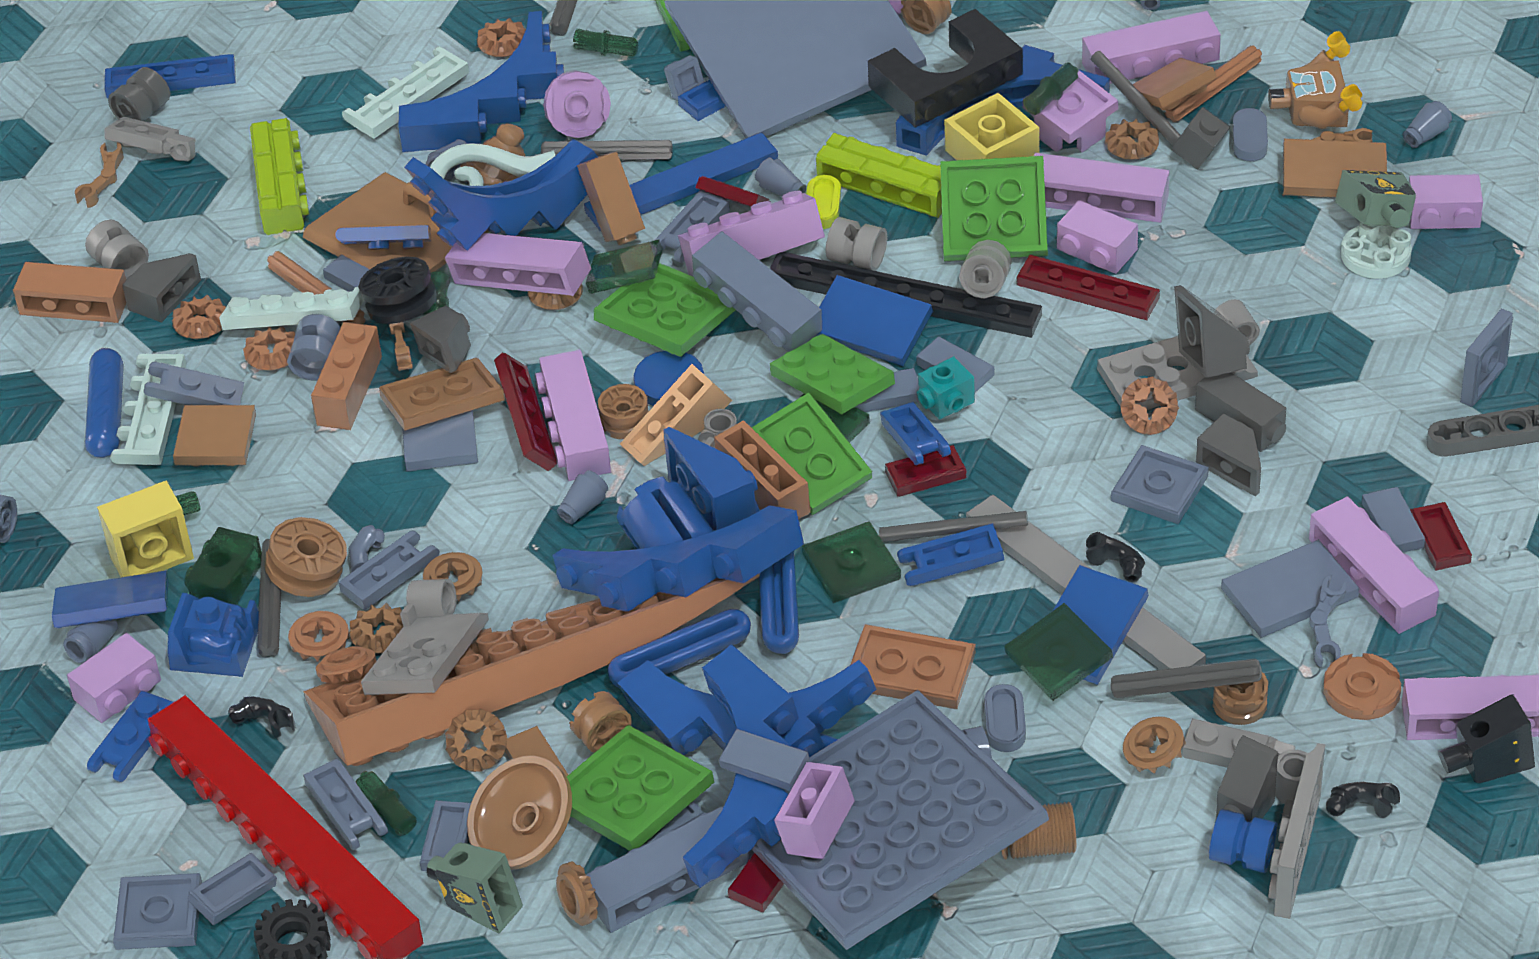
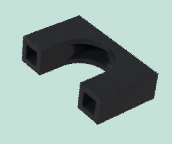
M973 9L948 21L949 48L968 63L966 66L946 73L929 72L920 69L896 48H893L868 60V85L916 128L1023 75V48L978 10Z

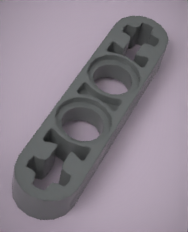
M1539 405L1434 422L1428 429L1427 448L1437 456L1447 457L1539 442ZM1515 423L1521 425L1524 429L1512 431L1506 428V425ZM1481 429L1488 432V435L1478 437L1471 434L1470 431Z

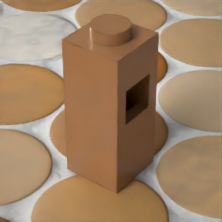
M617 151L578 164L579 173L605 242L616 240L618 245H622L637 239L636 232L645 229Z

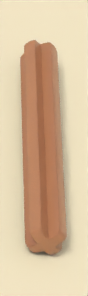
M1254 45L1244 49L1215 70L1217 78L1207 84L1205 91L1196 95H1187L1180 99V104L1173 109L1166 110L1165 116L1173 122H1178L1260 63L1262 60L1261 50L1257 49Z
M275 251L273 255H269L267 258L268 268L302 293L324 294L325 290L332 289L280 251ZM359 309L353 320L342 322L363 325L366 321L364 318L365 313Z

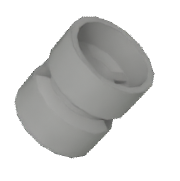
M837 217L828 233L826 257L828 260L849 264L853 261L855 267L876 271L885 255L887 231L885 228L864 224L860 227L858 221Z
M110 219L100 222L90 231L86 238L85 247L87 253L104 268L124 270L126 279L142 264L148 263V249L118 221Z
M993 240L979 241L972 246L960 268L959 275L961 285L967 293L974 297L987 298L1000 291L1011 269L1012 262L1006 247Z

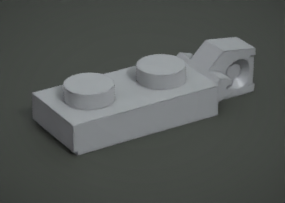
M122 117L105 128V139L119 142L123 147L135 146L144 148L152 154H171L175 160L189 161L196 155L195 138L180 135L177 129L128 117Z
M1192 718L1185 737L1186 745L1182 747V756L1187 759L1228 768L1242 735L1278 751V756L1287 750H1295V746L1278 741L1276 738L1269 737L1268 735Z

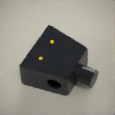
M1514 694L1458 721L1455 725L1458 744L1439 751L1440 761L1448 774L1466 767L1474 782L1477 783L1487 782L1535 767L1531 722Z

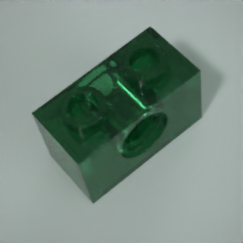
M218 527L211 539L204 543L202 553L194 566H190L186 572L185 586L188 588L189 594L198 599L213 597L217 600L237 605L261 567L262 551L258 536Z

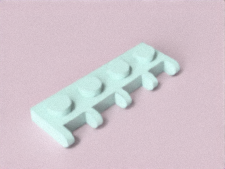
M438 46L433 50V59L425 64L416 61L411 66L413 70L411 74L402 80L396 77L388 80L389 89L377 97L369 93L364 97V106L356 111L347 108L342 112V116L346 122L374 139L399 122L400 105L431 100L469 74L468 63Z
M355 287L352 292H346L343 289L325 290L324 294L315 295L312 292H294L290 297L267 294L253 300H249L246 297H233L219 319L222 330L295 325L304 316L311 314H321L330 317L334 321L353 320L364 299L358 287Z
M139 354L137 356L136 365L145 369L144 376H133L131 378L130 387L140 392L137 401H127L124 404V413L133 416L131 426H121L118 428L116 435L119 440L127 442L125 449H114L112 451L110 459L113 463L161 465L176 403L149 397L144 394L143 390L147 382L160 384L161 378L154 377L148 373L151 362H160L186 368L184 354Z

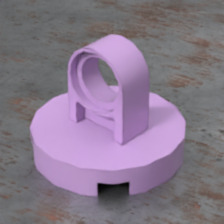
M575 70L562 73L551 82L545 92L543 106L546 118L554 129L566 136L581 138L594 134L603 122H606L609 117L611 102L608 90L599 79L588 72Z

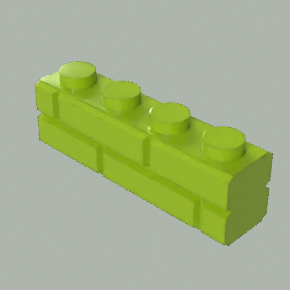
M287 118L271 120V123L267 121L252 123L250 133L264 233L271 235L282 233L283 230L287 232L302 230L304 227L303 216L309 215L307 196H300L301 193L307 192L304 174H297V172L304 171L301 152H294L295 150H301L298 130L291 131L290 122Z
M836 133L831 135L826 145H823L817 153V176H833L839 180L841 187L939 218L942 214L940 165L936 166L918 160L914 156H905L889 151L883 146H874L861 142L854 137H846Z

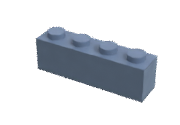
M723 231L692 255L693 277L701 287H708L717 294L725 306L733 307L742 314L750 326L758 327L767 334L775 346L783 347L789 352L807 343L822 331V309Z
M723 806L709 813L701 814L684 826L668 831L660 838L640 848H634L626 855L606 865L599 866L586 875L591 877V885L596 890L594 892L595 898L599 903L596 908L598 911L597 915L610 933L700 888L690 879L683 856L705 836L721 813ZM748 852L741 854L731 862L719 877L747 864L749 861Z

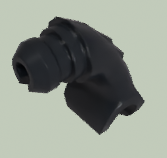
M1095 532L1088 536L1086 539V547L1088 548L1086 558L1090 564L1099 566L1108 559L1119 561L1123 569V577L1127 581L1136 582L1142 577V568L1145 565V561L1138 551L1124 542L1100 532Z
M254 696L243 697L238 704L230 706L228 710L229 717L235 724H241L244 720L252 718L268 719L275 738L281 736L280 729L282 727L288 726L292 730L296 729L293 713L290 709L279 705L271 699Z
M1363 781L1341 784L1332 788L1331 798L1326 801V810L1332 816H1341L1345 809L1360 802L1374 806L1377 816L1385 818L1393 811L1390 803L1394 805L1400 803V792L1392 783Z

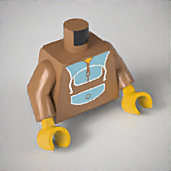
M1340 31L1333 32L1327 38V45L1330 48L1328 51H1321L1308 64L1290 69L1287 72L1286 88L1269 89L1268 101L1270 109L1289 108L1292 124L1296 126H1313L1320 129L1347 127L1349 110L1355 112L1362 107V92L1356 84L1345 86L1339 60L1334 61L1335 57L1343 58L1350 53V45Z

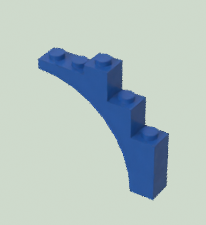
M542 11L529 12L527 28L519 46L509 59L489 76L451 95L426 102L399 106L398 128L402 152L438 150L458 139L465 141L467 144H482V133L487 132V124L521 122V108H526V100L544 99L545 92L551 82L564 73V64H557L556 51H551L550 44H545L551 43L550 25L543 24Z
M1024 44L1022 47L1023 75L916 128L900 115L896 120V146L927 156L945 138V119L996 93L1002 95L1015 107H1021L1026 96L1069 66L1055 63L1053 52ZM1079 70L1110 93V78Z
M572 139L555 157L536 170L512 181L487 186H467L447 181L432 168L414 157L404 168L413 177L410 181L413 187L424 196L428 194L431 198L428 204L436 211L431 220L440 229L437 235L449 246L452 247L456 243L468 251L486 230L492 234L501 233L503 235L516 236L530 220L539 226L545 223L556 230L588 195L577 165L598 156L592 149Z
M769 505L755 514L722 529L667 545L611 552L580 551L563 548L553 554L561 588L598 596L602 606L629 612L658 592L686 598L715 578L745 583L802 546L804 541L797 510Z
M732 644L702 667L709 691L726 708L737 729L791 746L780 734L790 730L794 722L799 718L793 697ZM736 773L733 787L721 813L705 836L683 856L690 879L701 888L710 880L719 877L725 868L737 857L749 852L760 838L771 847L780 841L781 837L774 820L789 794L780 787Z
M649 660L618 682L627 703L666 746L684 756L696 750L709 736L724 751L737 729L726 708L714 695L691 689L666 676ZM858 660L833 677L805 689L789 692L793 697L799 719L794 722L790 730L780 734V736L792 747L808 752L809 757L816 754L825 747L819 734L825 729L833 727L843 715L856 705L864 703L877 690L868 668Z

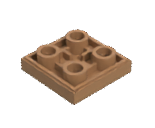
M1179 58L1135 82L1133 85L1153 106L1159 107L1161 110H1170L1180 104L1179 100L1187 95H1196L1205 91L1207 84L1214 81L1217 76L1213 67Z
M184 405L173 454L175 465H246L256 418L255 405Z

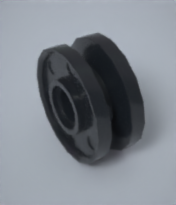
M405 256L379 263L363 275L358 286L364 301H366L365 307L370 319L383 324L401 323L420 316L436 302L438 294L433 281L430 279L431 272L426 261L418 257Z

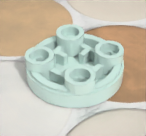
M1360 222L1359 226L1348 231L1343 237L1341 259L1349 270L1363 277L1382 279L1395 276L1405 270L1410 263L1412 250L1411 234L1406 230L1397 229L1392 226L1366 225Z

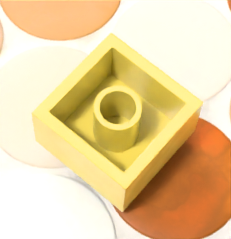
M999 93L944 120L945 151L955 160L1029 157L1039 153V126Z
M167 480L97 507L109 555L120 577L164 571L194 559L182 507Z

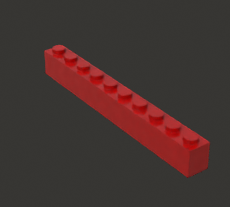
M186 695L147 719L151 731V736L148 737V740L153 750L159 756L165 754L170 759L176 773L181 778L187 776L193 782L201 798L204 800L210 799L226 822L233 821L238 826L245 841L250 845L255 843L272 867L279 866L285 872V876L291 886L297 891L302 889L308 895L310 902L317 905L318 912L320 910L323 913L326 912L332 918L338 932L345 938L350 936L356 942L359 951L365 959H403L424 944L419 919Z

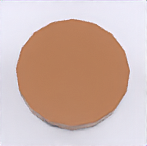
M1363 653L1362 657H1352L1353 654H1348L1330 664L1325 672L1323 693L1328 704L1339 714L1351 719H1376L1393 711L1400 701V675L1397 668L1388 660L1368 653Z

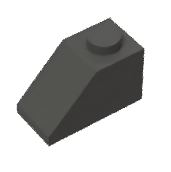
M1202 107L1171 150L1196 169H1199L1231 126L1205 107Z
M188 253L142 264L122 285L128 310L162 323L201 281L196 255Z
M446 305L410 322L419 352L449 373L456 371L471 347L467 334L470 332V326L466 317Z
M1222 414L1197 438L1196 463L1209 467L1210 472L1256 497L1260 493L1261 462L1254 431L1244 423Z
M1242 735L1217 792L1216 817L1221 809L1241 813L1247 822H1250L1254 817L1263 818L1275 802L1278 751Z

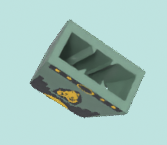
M1342 170L1335 202L1363 224L1401 228L1407 226L1410 222L1416 193L1402 172Z
M460 842L455 844L444 858L434 856L427 865V876L439 882L446 904L452 910L500 934L523 907L504 853Z

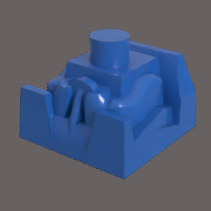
M182 593L168 631L170 670L243 677L258 634L259 611L255 601L250 600L248 607L242 608L239 605L229 604L213 597L198 599L188 593Z

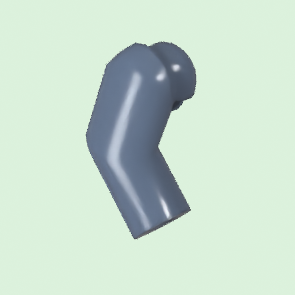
M368 525L361 528L348 548L352 572L368 561L367 552L370 547L375 549L381 547V543L384 542L385 538L384 532L381 529H375L373 525Z

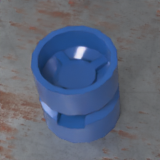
M1221 809L1211 837L1209 859L1232 865L1239 860L1244 869L1266 873L1275 846L1277 822L1254 817L1250 822H1247L1243 814Z

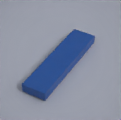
M234 54L105 69V93L107 98L119 86L126 85L127 79L142 67H148L160 74L166 81L170 91L236 83Z

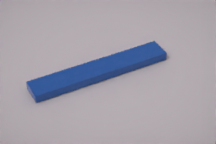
M761 132L629 186L639 213L642 215L699 192L700 189L696 188L699 177L704 176L724 182L757 169L769 157L774 160L778 159V151ZM585 202V213L598 230L601 231L591 202Z

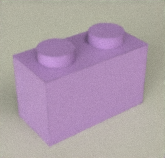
M1479 174L1409 176V184L1416 193L1410 219L1411 229L1480 228L1483 198Z
M1078 200L1057 223V250L1117 274L1138 250V224Z
M127 632L67 674L73 699L101 723L114 714L119 713L126 705L135 700L141 691L147 692L161 681L155 655Z
M806 762L774 820L787 854L818 859L824 858L855 801L843 767Z

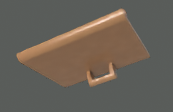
M386 172L309 224L303 232L304 239L338 257L342 254L368 269L384 261L407 256L418 257L426 261L432 274L447 263L445 257L452 248L437 235L440 229L431 220L436 211L428 204L431 200L429 195L424 196L410 182L406 183ZM429 225L431 228V242H423V248H403L402 242L389 243V249L372 250L368 249V244H342L335 236L339 228Z

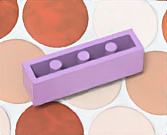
M1208 11L1082 37V64L1087 72L1106 77L1090 60L1095 52L1101 51L1130 80L1148 76L1179 58L1200 64L1219 60L1221 34Z
M1041 153L1034 154V156H1043L1045 202L1047 208L1070 210L1080 200L1122 218L1162 222L1169 196V170Z
M793 191L784 194L781 201L772 204L769 201L754 204L751 206V211L739 215L738 212H732L719 217V222L710 225L699 223L690 226L687 229V233L678 235L688 274L693 276L692 255L721 231L758 260L824 238L825 235L815 198L802 193V191Z
M483 233L468 251L455 243L445 257L455 284L574 296L591 270L582 242Z
M581 350L540 357L541 372L535 373L538 393H545L546 397H541L545 419L552 417V421L548 422L551 442L559 443V446L554 447L558 468L565 467L569 481L575 480L578 474H584L587 470L593 471L598 475L611 473L608 444Z
M1347 496L1311 514L1309 540L1314 542L1319 539L1359 587V593L1398 634L1436 616L1439 589L1436 583L1431 578L1426 577L1415 566L1409 555L1402 553L1392 542L1390 536L1385 531H1381L1370 520L1363 508L1358 507Z
M1539 674L1404 679L1402 710L1407 740L1457 739L1455 725L1458 721L1511 694H1514L1531 722L1532 737H1539Z

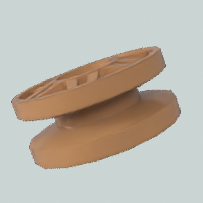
M298 517L285 520L275 527L270 536L269 549L265 556V571L276 586L290 594L304 597L324 595L334 589L341 578L342 566L347 556L346 542L340 532L330 524L318 519Z

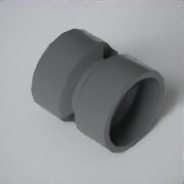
M142 67L127 79L126 85L119 86L109 95L108 103L118 120L122 117L145 121L152 115V112L157 111L170 99L171 94L166 81L160 74L148 67Z

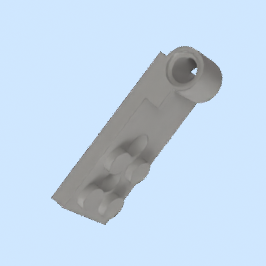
M1236 299L1228 300L1216 308L1221 315L1228 321H1231L1241 333L1247 336L1249 345L1257 339L1260 332L1259 326L1242 301ZM1178 336L1098 359L1097 362L1098 372L1119 405L1125 389L1135 380L1142 379L1139 376H1153L1161 381H1167L1171 389L1177 393V401L1195 396L1196 384L1205 378L1179 352ZM1247 355V369L1231 372L1244 381L1258 377V371ZM1172 366H1182L1185 369L1178 371ZM1151 391L1146 401L1135 403L1146 407L1147 410L1160 406V404L1154 402Z
M450 579L411 581L407 588V605L400 613L403 628L362 679L361 684L364 695L435 693L488 622V613L453 614L456 608L457 597L455 586Z
M1317 743L1316 747L1309 753L1301 750H1287L1278 756L1275 796L1285 805L1278 838L1279 842L1284 843L1280 844L1279 849H1274L1270 873L1274 874L1271 878L1268 897L1275 899L1274 916L1291 918L1321 797L1325 744Z

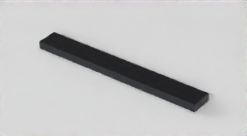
M786 252L777 253L770 266L773 272L797 289L826 295L834 279L839 275L931 304L933 312L930 317L1030 338L1033 337L1042 317L1041 305L998 296L987 298L974 297L967 293L966 290Z

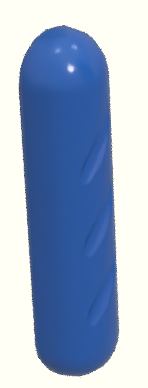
M111 348L97 350L89 361L84 442L86 450L92 456L102 458L110 456L112 451L118 449L120 444L116 434L118 428L121 427L124 364L121 355Z
M794 551L760 572L759 576L762 638L764 645L776 654L789 653L796 647L799 641Z
M738 609L725 610L625 652L612 659L608 665L609 679L611 683L620 688L618 682L647 660L665 675L720 652L731 644L734 646L745 640L751 629L750 619L743 611Z

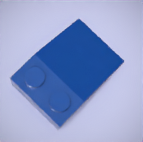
M668 427L663 429L668 481L678 483V480L680 481L713 531L727 527L759 511L754 491L758 490L756 479L750 470L745 471L736 458L674 428Z

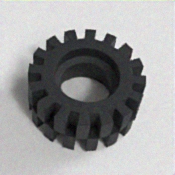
M292 899L285 900V907L280 908L277 902L271 905L272 913L265 909L261 913L262 920L257 919L254 938L260 959H327L326 951H330L331 939L325 915L322 910L318 912L317 905L311 903L307 908L306 900L299 899L298 904L293 905ZM299 931L308 934L303 940L295 944L287 945L277 942L283 935L290 932Z

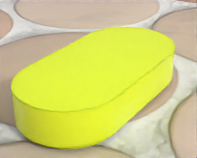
M819 175L808 182L806 194L815 198L822 227L827 229L839 217L841 184L833 176Z

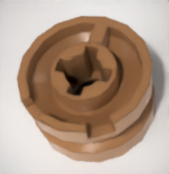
M949 0L901 1L903 5L901 9L903 18L910 27L922 34H930L935 31L952 13Z
M618 384L609 387L601 393L598 398V411L604 432H609L612 438L624 439L649 412L648 399L642 389L630 384Z
M1262 672L1261 680L1258 682L1214 687L1213 708L1216 714L1222 720L1235 725L1251 724L1262 718L1267 710L1268 680L1265 674Z
M605 691L594 693L595 698L587 701L586 698L581 701L572 713L575 717L574 722H569L570 729L579 739H582L584 745L594 753L627 725L631 726L632 723L631 715L622 705H619V702L609 692Z

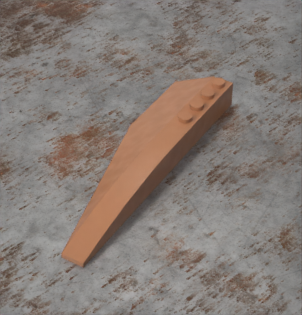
M760 573L745 583L715 578L686 598L658 592L629 612L604 607L601 605L600 599L548 612L545 615V621L528 618L514 621L511 630L492 632L491 628L481 630L477 635V639L471 643L435 693L364 695L361 681L366 674H362L361 678L351 679L349 682L325 683L303 691L336 755L347 766L363 765L370 762L375 755L386 751L398 752L406 749L409 743L421 738L433 739L443 735L445 730L452 724V719L464 713L465 710L482 709L492 713L562 686L606 666L618 655L654 641L699 616L759 577Z

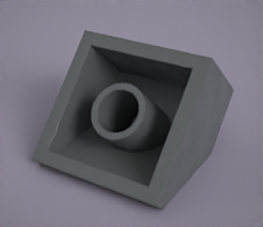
M1182 285L1174 286L1179 352L1206 378L1247 369L1246 355L1250 352L1247 336L1241 333L1231 321H1228L1216 309Z

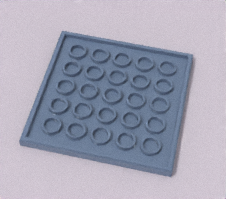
M888 0L664 1L667 11L745 138L761 132L767 137L872 90L868 85V60L893 48H896L917 67L922 68L927 65L926 57Z
M917 690L809 757V762L843 767L855 800L823 859L787 854L782 840L771 847L760 838L752 850L847 950L1047 822L1049 817L1047 810ZM783 789L787 794L790 793L789 790Z

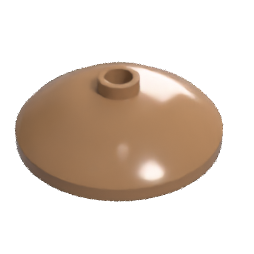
M539 756L517 757L496 768L482 782L471 802L467 819V832L470 844L504 853L511 870L527 867L543 858L560 840L571 815L572 791L564 772L551 761Z

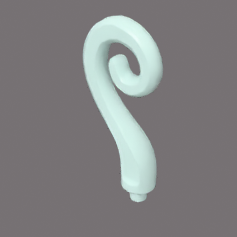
M462 144L440 154L432 162L430 168L444 179L447 172L453 167L465 162L476 161L495 166L514 176L521 177L536 170L556 155L553 150L535 156L524 157L489 145ZM463 166L455 170V177L459 181H467L469 186H483V177L475 168Z

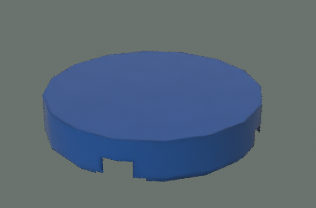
M659 351L645 357L636 366L633 375L634 385L645 392L648 404L654 406L691 364L703 374L704 371L702 364L693 355L685 353L682 357H679L667 351Z

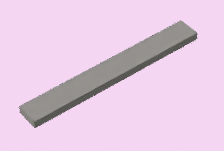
M991 495L968 511L966 517L1016 511L995 495ZM1029 521L1027 526L995 529L1002 549L1061 595L1079 565L1090 568ZM1143 607L1123 640L1124 643L1160 670L1204 665L1206 663V655Z

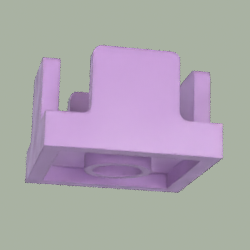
M1070 65L1023 99V109L1034 117V123L1039 126V139L1055 152L1062 149L1063 139L1069 144L1077 139V149L1084 152L1104 138L1106 134V118L1118 110V100L1073 65Z

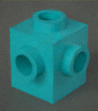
M954 356L918 374V401L924 409H929L939 420L975 402L974 376Z

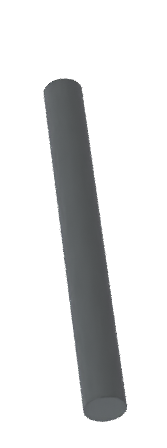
M1101 51L1095 52L1090 60L1107 78H1110V81L1174 146L1181 136L1179 132Z
M1027 511L879 527V537L881 542L940 536L956 534L992 523L995 529L1027 526L1028 515Z

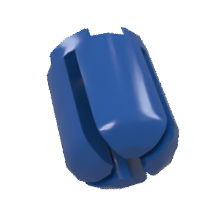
M658 477L643 483L634 489L637 496L628 503L624 510L619 506L617 512L619 525L635 549L667 545L713 532L679 480L678 483L667 482L664 477Z

